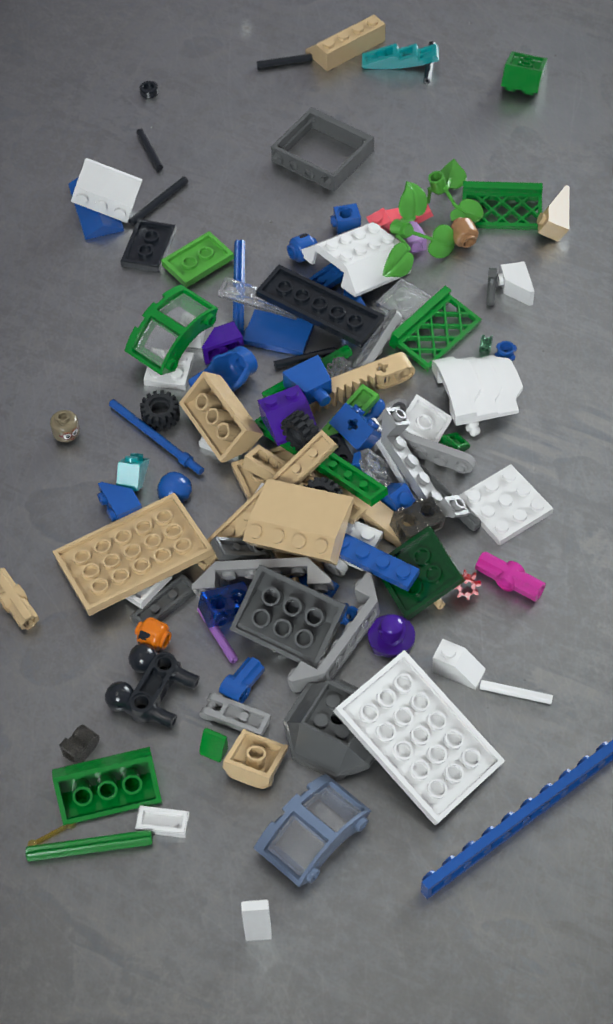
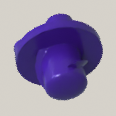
M395 614L383 615L377 618L369 628L368 642L377 656L395 658L404 650L408 654L410 653L415 643V630L410 621L402 616Z

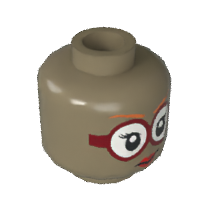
M61 410L51 417V431L56 440L70 442L78 437L80 426L75 413L69 410Z

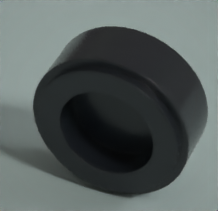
M145 81L139 87L140 95L144 98H154L159 93L158 85L153 81Z

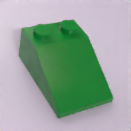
M512 51L505 63L501 86L505 87L508 91H516L517 89L522 90L524 94L528 95L538 94L548 58Z

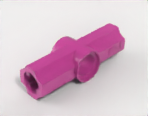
M486 551L480 555L475 565V570L494 579L501 589L507 592L514 590L533 601L539 600L546 586V583L525 573L524 568L517 562H505Z

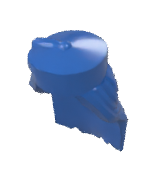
M238 346L226 353L214 356L208 367L203 371L221 375L234 392L247 382L249 376L257 371L258 364L254 354L249 349ZM203 371L197 373L188 380L190 388L196 382L199 376L203 373Z

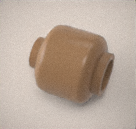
M466 217L455 219L450 226L454 231V243L458 247L463 248L473 246L479 236L474 222Z

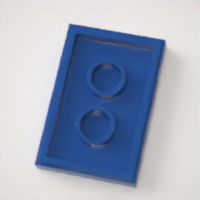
M255 309L244 334L243 342L244 345L291 355H301L306 350L314 325L301 318Z

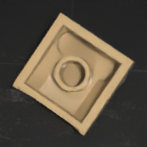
M243 729L225 757L223 769L232 779L256 788H268L273 783L274 775L289 745L278 743Z

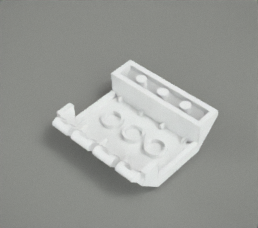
M374 222L302 249L304 259L309 263L315 264L317 253H319L344 272L341 287L354 297L401 278L385 277L382 275L390 251L400 241Z

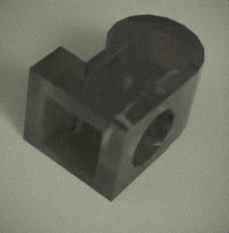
M84 724L80 725L69 739L65 738L59 744L63 757L73 764L84 762L97 746L100 736Z

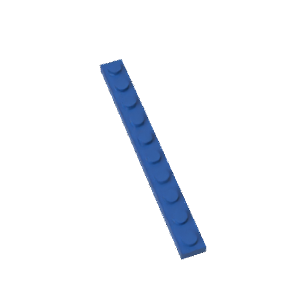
M613 740L609 743L607 741L603 742L590 757L588 755L584 756L574 769L565 770L559 776L558 781L554 784L548 783L540 790V794L535 798L530 797L526 799L515 813L512 811L507 813L502 818L500 824L496 827L490 826L482 833V837L476 842L473 840L468 842L463 847L461 853L457 856L451 855L437 871H429L422 878L421 893L428 900L613 761Z

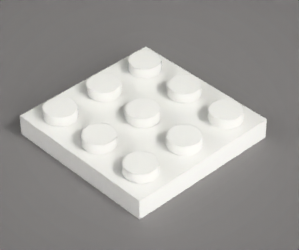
M511 464L458 495L464 501L465 506L481 520V527L499 546L553 514V507Z

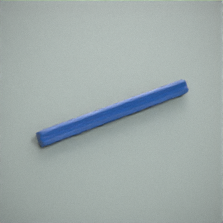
M236 240L234 242L233 321L240 333L243 334L245 241Z

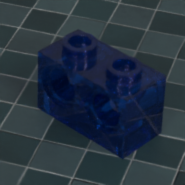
M244 581L201 592L198 608L208 628L214 626L221 627L234 621L248 591Z

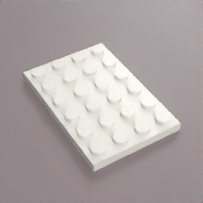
M405 650L333 711L434 825L438 824L505 762Z

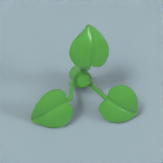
M452 159L441 171H434L429 174L430 187L427 188L428 204L430 203L432 192L437 195L445 192L455 208L450 213L452 222L459 217L470 218L474 223L483 218V209L477 201L464 199L457 205L448 191L449 189L455 190L463 185V181L467 180L466 172L455 159Z
M406 181L405 189L399 201V213L403 218L401 220H393L390 225V232L401 242L396 244L389 253L382 274L385 277H403L410 272L413 266L414 257L409 252L411 247L403 238L415 235L430 240L428 252L435 258L447 257L454 249V231L448 225L441 224L437 226L433 231L432 237L414 231L409 222L414 221L416 216L424 214L427 208V196L420 186Z

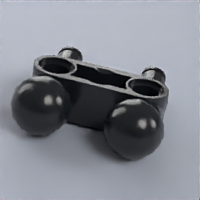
M146 643L135 645L128 656L129 664L136 672L143 673L144 675L135 690L127 682L118 681L112 683L106 690L105 701L113 711H125L136 722L148 723L154 720L172 729L177 720V715L159 707L172 683L176 681L194 690L199 683L200 676L183 669L181 662L177 661L171 653H157L153 646ZM167 666L169 669L161 670L160 667ZM142 704L147 706L144 709L137 708L138 705Z

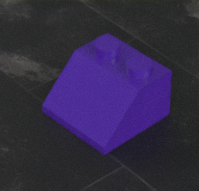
M298 385L257 400L261 420L277 446L287 443L285 439L287 437L282 434L283 430L280 426L282 420L294 411H303L304 414L309 415L310 420L313 419L315 421L307 398Z

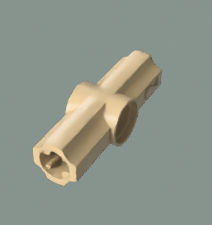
M0 568L1 605L7 613H11L22 630L33 628L39 621L38 615L29 604L22 587L19 584H15L5 568Z

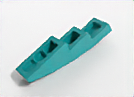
M397 43L362 53L363 69H402L439 61V48L437 44L418 48L417 43L399 48Z

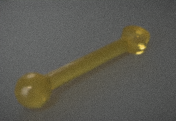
M76 822L62 825L36 840L31 839L28 841L27 846L38 845L67 828L74 829Z

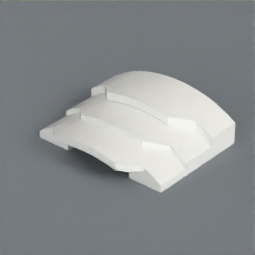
M489 355L479 358L472 356L462 359H456L451 356L432 360V371L437 383L444 384L449 396L450 414L455 426L519 413L516 399L523 390V385L515 366L509 358Z

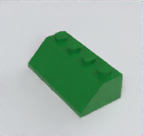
M150 747L52 769V780L63 826L136 809L140 805L149 806L162 802Z

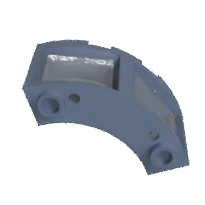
M327 774L310 782L306 786L308 790L304 791L300 796L296 794L282 808L285 813L275 822H270L254 846L258 853L298 887L306 883H313L320 874L319 869L329 856L347 838L356 832H361L368 824L367 817L371 810Z

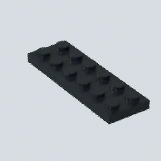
M278 265L256 290V297L360 348L364 346L384 321L383 314L281 265Z

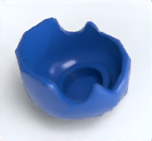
M179 472L165 474L157 486L159 499L175 493L181 503L188 500L192 492L191 481Z

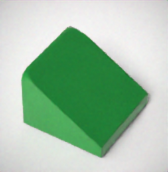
M457 432L442 435L439 441L440 444L463 452L471 446Z
M204 728L199 753L214 761L221 762L228 750L227 736Z

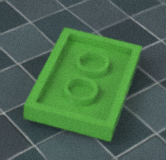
M208 231L163 258L161 263L184 287L188 288L232 261L234 253Z

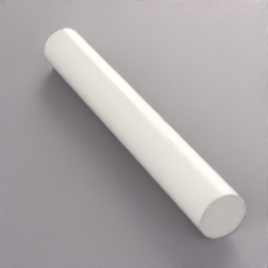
M481 680L480 684L481 690L552 704L553 695L485 680Z

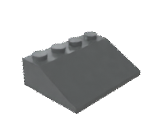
M259 565L229 630L298 663L302 661L317 669L320 660L323 658L340 626L348 605L270 568Z

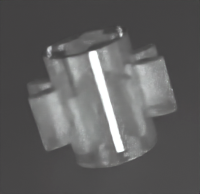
M344 357L333 358L332 364L327 363V371L330 378L353 370L352 362L347 361Z

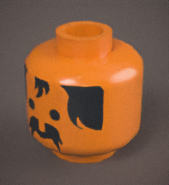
M152 617L147 618L144 622L140 621L135 629L137 643L150 644L157 652L161 649L164 650L168 646L172 633L169 632L170 628L166 623Z

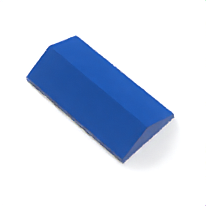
M78 178L68 183L71 196H73ZM74 203L85 240L124 231L120 220Z

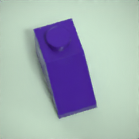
M234 321L213 328L202 346L205 365L210 364L216 355L226 353L238 346L244 347L243 336Z

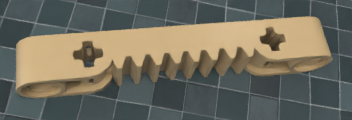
M398 352L331 378L332 392L329 395L331 397L329 404L337 406V401L343 404L344 398L349 399L362 384L375 391V388L387 389L405 382L413 377L415 368L405 353ZM317 401L309 404L313 416L316 411L321 412L322 406ZM329 404L324 406V408L329 409Z

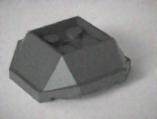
M341 679L307 683L283 720L291 756L294 761L322 775L327 774L334 781L344 779L345 776L357 774L371 767L375 760L371 753L344 723L340 725L333 723L341 721L333 712L335 708L358 690V687Z

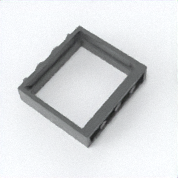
M311 107L271 146V158L276 164L335 192L374 152V137ZM312 128L357 149L334 173L288 152Z

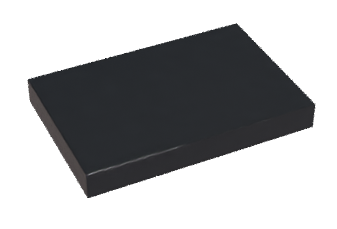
M138 219L121 258V266L160 273L162 268L161 260L168 253L177 230L176 225Z

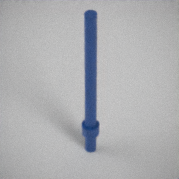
M115 399L109 402L111 408L175 456L178 462L185 468L189 467L198 475L204 472V468L195 462L194 457L189 453L182 452Z

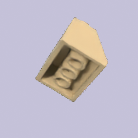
M372 15L305 49V52L307 54L311 53L312 59L326 71H329L385 42V23L376 15Z
M203 371L179 402L222 463L251 450L263 435V432L221 375Z

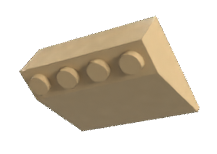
M267 478L248 518L243 541L251 546L298 557H308L311 560L337 565L355 498Z

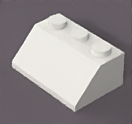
M86 158L71 202L127 223L143 179Z

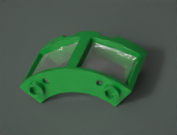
M182 285L169 289L162 294L163 298L157 304L153 302L142 314L144 317L138 328L136 326L133 328L124 350L160 375L174 372L188 345L201 332L213 327L216 321L218 308Z

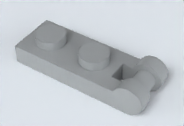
M215 693L209 694L206 700L208 702L206 707H202L199 713L200 717L204 720L215 721L238 731L246 729L262 737L271 721V714ZM216 707H221L220 711H216Z

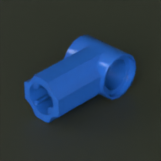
M248 657L233 675L229 674L222 681L219 693L243 704L251 692V687L264 673L265 667L256 658Z

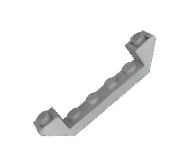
M400 407L385 408L382 415L381 443L426 512L451 518L467 516L469 511L465 507L464 501L458 495L442 499L441 494L431 483L430 477L423 471L418 459L411 453L406 441L400 436L410 425L405 412Z
M308 557L215 561L192 584V590L196 596L204 599L212 598L213 595H220V577L225 580H233L236 577L242 576L253 579L259 565H263L282 575L291 574L294 577H302L307 574L308 586L323 594L327 593L328 590H334L331 578Z
M366 572L363 578L358 579L354 587L356 598L362 605L359 607L353 621L347 623L344 633L339 640L336 639L334 641L331 651L326 658L324 657L320 660L317 669L301 661L297 667L290 671L288 682L292 692H302L307 683L332 680L380 615L371 573Z

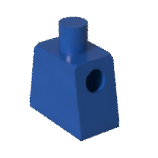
M318 355L283 371V386L286 389L298 385L309 404L317 401L320 406L324 407L330 403L331 397L329 395L332 392V381Z

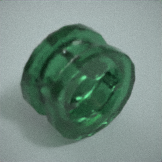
M482 335L479 353L486 352L487 355H490L493 336L487 338L485 335Z

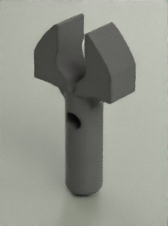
M489 268L487 305L489 306L495 304L497 268Z

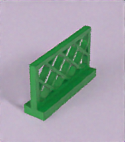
M463 181L462 200L476 199L480 205H483L488 210L480 221L474 223L476 228L538 230L537 223H529L525 219L530 215L537 219L539 214L542 213L543 183ZM496 200L498 203L491 207L486 201ZM514 200L518 204L511 208L506 202ZM538 201V204L531 208L526 202ZM501 206L508 210L503 216L496 211ZM521 206L528 211L524 216L516 212ZM493 214L498 220L489 222L486 218ZM512 214L518 220L515 223H510L506 218Z
M446 285L392 332L389 346L394 350L399 348L427 371L432 368V360L443 358L476 328L482 320L450 295L452 290ZM451 303L456 307L457 312H446V306ZM443 317L444 324H433L432 318ZM447 317H457L458 324H447ZM461 317H468L473 322L471 324H462ZM430 329V336H419V330ZM433 329H444L445 336H434ZM448 329H459V335L449 336ZM407 341H416L417 348H409L405 343ZM420 341H431L432 348H421ZM435 341H446V347L435 348ZM421 353L432 354L433 359L428 363L421 357Z

